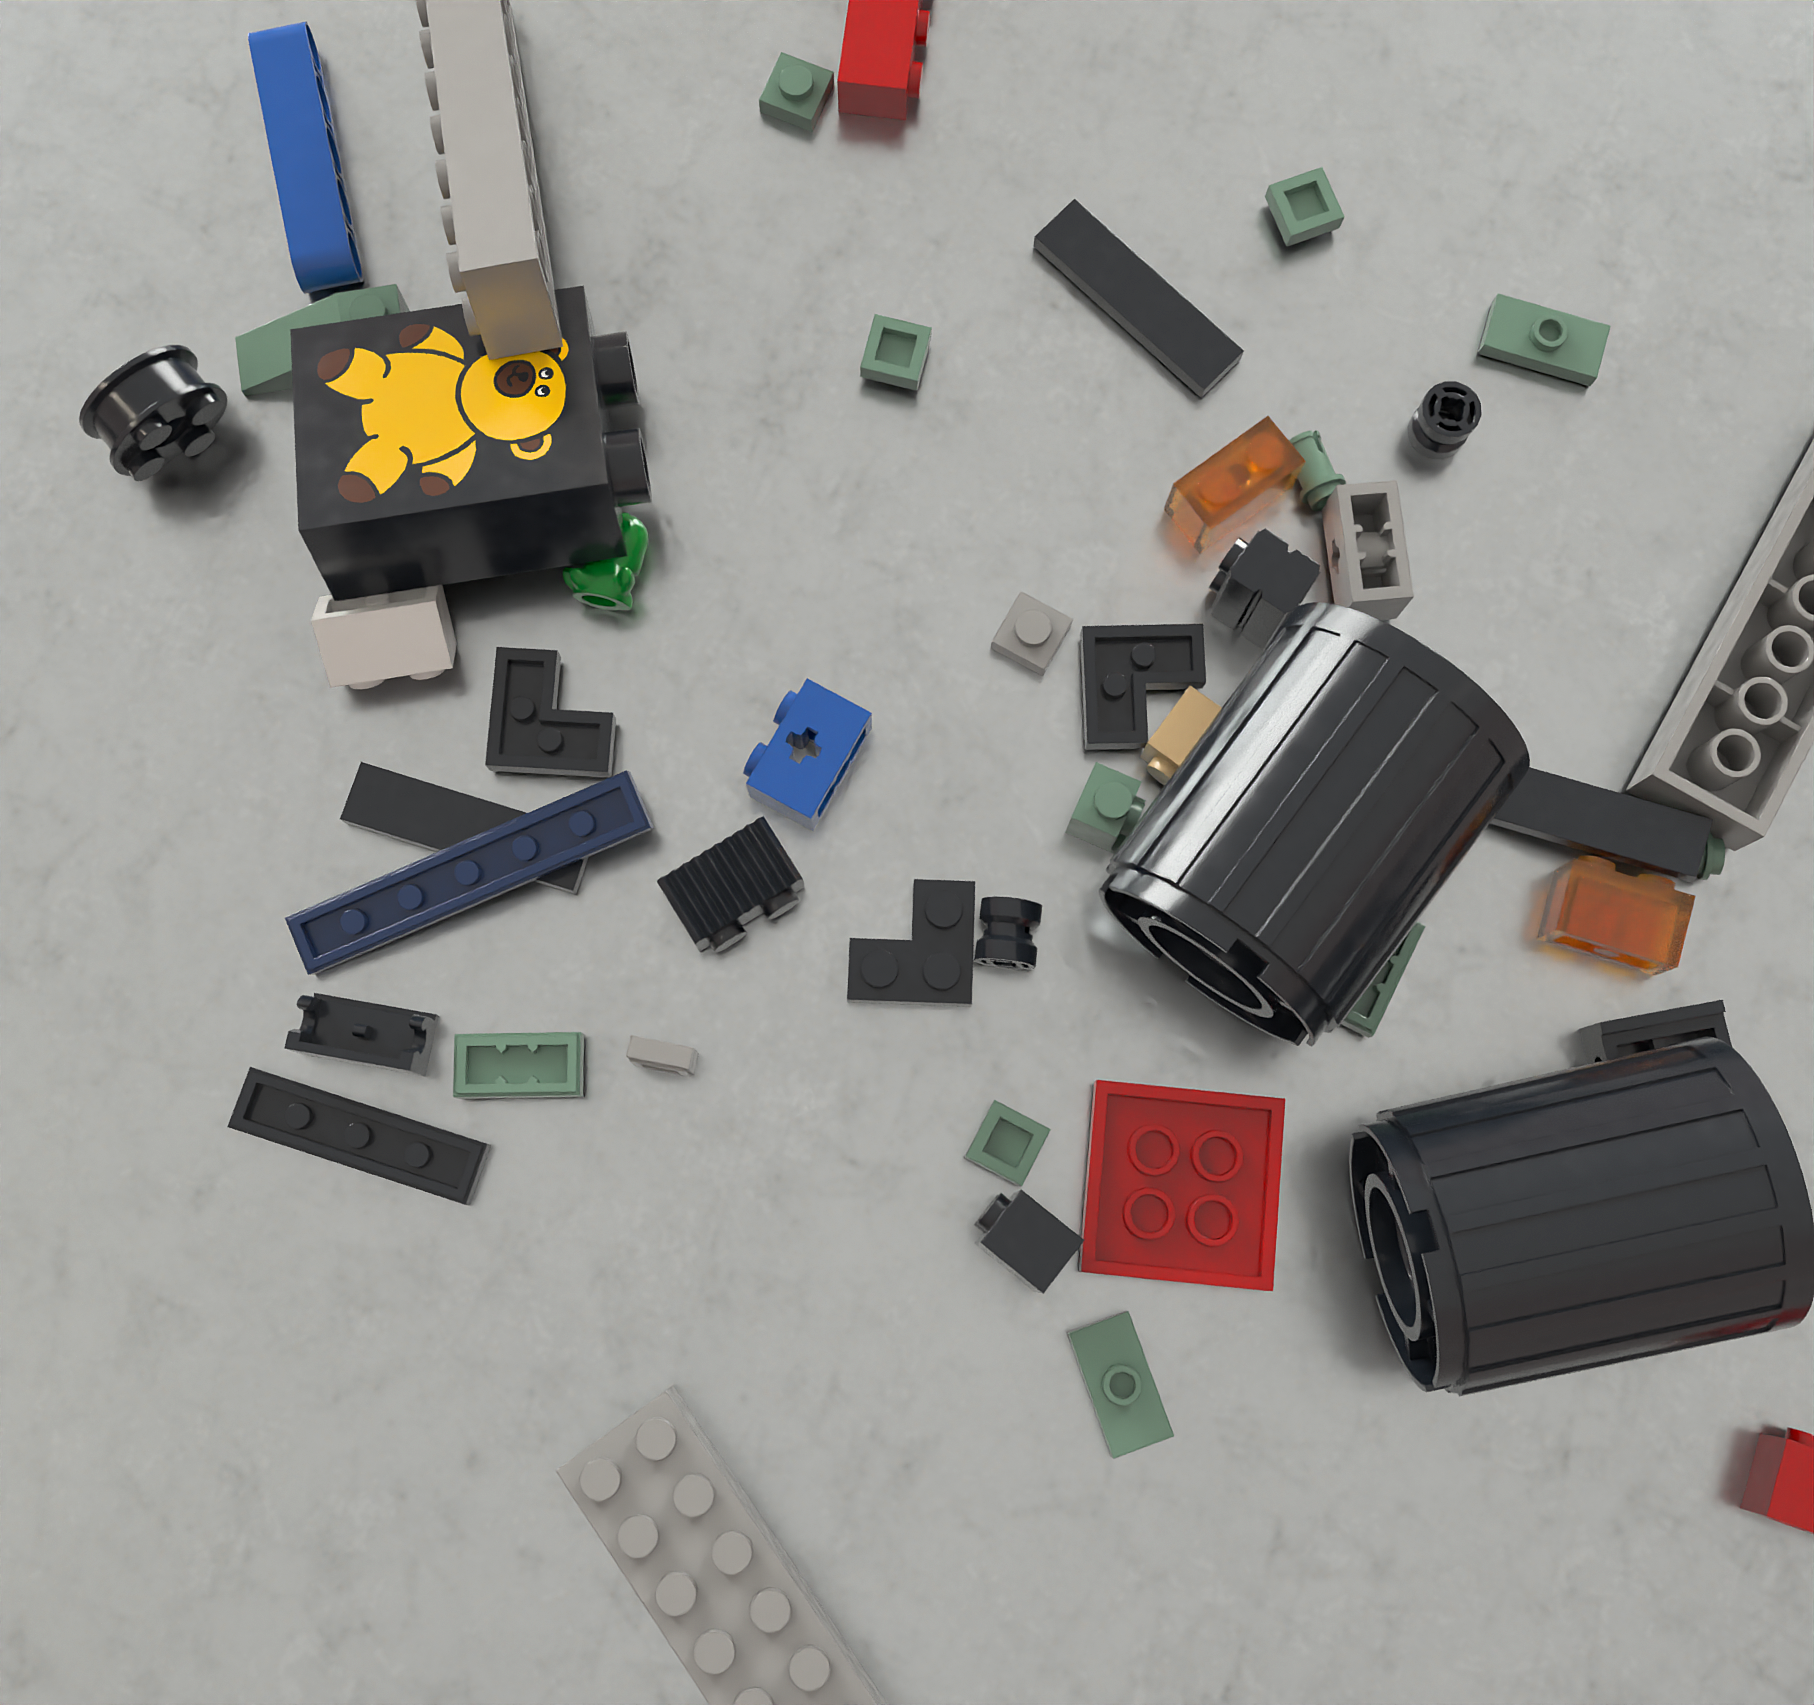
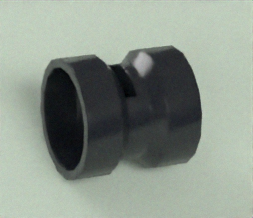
M1444 381L1434 385L1426 393L1409 422L1408 438L1413 448L1421 455L1430 459H1445L1455 455L1462 448L1468 436L1477 427L1481 418V403L1477 394L1467 385L1457 381Z
M993 896L982 898L979 919L988 929L984 930L983 936L976 942L974 961L999 968L1035 969L1038 948L1032 942L1033 935L1029 934V932L1040 926L1042 905L1030 900Z

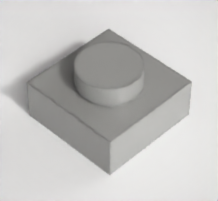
M1020 591L994 636L991 649L1044 676L1071 628L1073 619Z

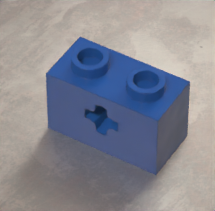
M807 678L798 694L790 690L785 695L773 720L774 723L779 725L768 746L760 742L754 748L744 767L743 774L749 777L746 786L751 798L814 831L872 729V713ZM809 741L815 745L816 758L806 755L800 764L795 762L793 747L804 749Z

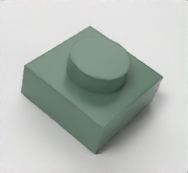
M781 52L759 98L760 112L813 132L834 87V72Z
M1323 167L1268 186L1265 199L1286 246L1340 228L1345 216Z
M875 314L860 366V377L917 391L931 341L932 327Z
M994 1100L965 1158L1022 1187L1051 1129Z

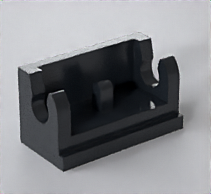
M314 993V997L302 995L298 999L297 1007L303 1010L302 1024L299 1030L292 1029L288 1031L285 1049L311 1057L426 1076L439 1017L437 1014Z
M1723 1000L1609 1020L1581 1028L1579 1030L1587 1063L1591 1064L1706 1036L1722 1040L1732 1047L1724 1017V1012L1726 1011Z

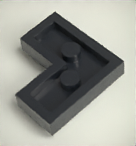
M1203 624L1082 626L1080 641L1085 750L1145 748L1148 742L1146 690L1188 689L1189 686L1195 689H1203L1206 684Z
M496 648L485 766L490 771L611 777L616 717L612 712L556 709L561 656L558 650Z
M914 879L912 940L850 938L847 1002L971 1007L975 881Z

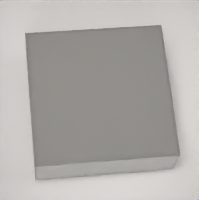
M631 1035L626 1057L633 1065L690 1077L691 1074H695L699 1053L693 1047Z

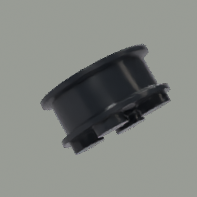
M183 345L163 346L131 359L107 376L85 401L80 412L79 424L88 436L102 439L111 450L110 464L119 474L132 476L135 481H143L156 474L163 466L181 453L188 457L194 456L207 449L213 443L215 434L212 429L225 412L227 395L219 385L209 382L205 383L197 373V357L188 347Z

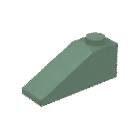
M397 284L335 293L235 337L242 393L245 396L293 389L290 329L409 312L410 310Z

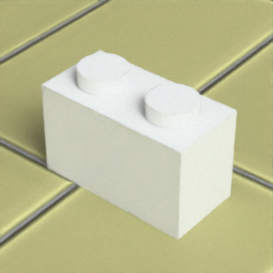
M442 585L334 601L332 595L320 596L318 598L311 623L330 688L349 685L353 689H367L381 684L385 679L407 675L417 680L429 679L440 675L445 669L453 668L457 642Z

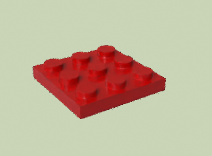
M1105 1080L1094 1081L1081 1236L1085 1241L1081 1244L1079 1272L1273 1291L1285 1098Z

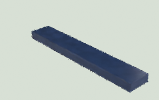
M626 770L287 916L285 920L307 974L315 975L654 829L631 772Z

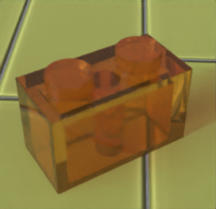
M1266 416L1174 482L1164 510L1199 554H1201L1291 489L1306 461L1272 419Z
M1579 856L1578 860L1573 859L1554 870L1537 939L1652 975H1658L1679 966L1696 896L1675 890L1676 883L1665 877L1640 874L1636 878L1616 872V865L1613 862L1595 856Z

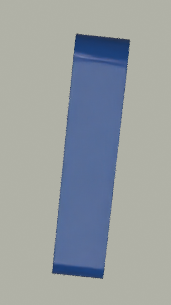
M306 21L248 33L251 58L284 228L298 284L302 292L306 294L362 282V268L320 59L311 29Z

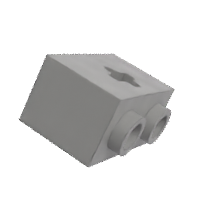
M1397 480L1336 485L1322 509L1334 604L1357 610L1379 620L1397 619L1414 597Z

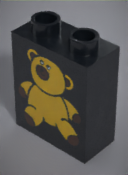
M584 285L555 290L563 347L492 360L488 358L481 335H469L462 304L290 329L298 531L334 601L628 556L622 507L652 502L651 484L640 428L612 431L609 409L639 405L637 380L627 331L596 336Z

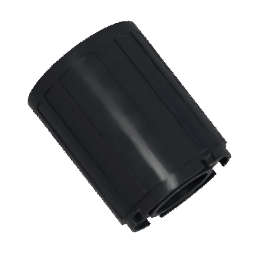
M1319 602L1302 604L1290 613L1271 642L1110 859V864L1106 868L1110 876L1099 889V897L1108 912L1130 936L1156 959H1159L1163 953L1190 974L1185 982L1250 1025L1287 1043L1299 1046L1306 1035L1309 1034V1039L1306 1043L1312 1047L1323 1032L1331 1033L1335 1027L1339 1028L1503 804L1517 788L1530 766L1527 746L1520 732L1503 709L1469 676L1427 645L1382 620L1351 608Z
M1706 1036L1673 1043L1662 1048L1379 1111L1376 1115V1121L1358 1125L1359 1130L1362 1132L1353 1133L1351 1136L1349 1151L1350 1181L1364 1259L1375 1258L1385 1292L1375 1296L1383 1321L1404 1368L1413 1382L1424 1392L1445 1389L1448 1393H1458L1460 1397L1795 1327L1803 1321L1811 1308L1814 1298V1221L1798 1157L1781 1115L1760 1078L1734 1048L1717 1038Z

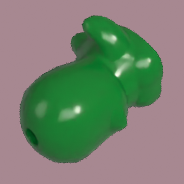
M622 512L628 556L586 562L582 568L573 569L565 567L563 569L562 576L566 585L573 590V597L580 602L603 610H631L633 600L630 591L635 584V577L640 574L648 547L649 534L645 525L637 517Z

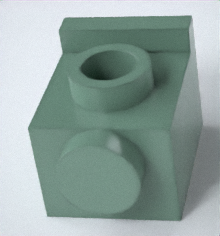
M1096 762L1065 833L1115 854L1137 824L1145 806L1146 800L1136 796L1142 782Z

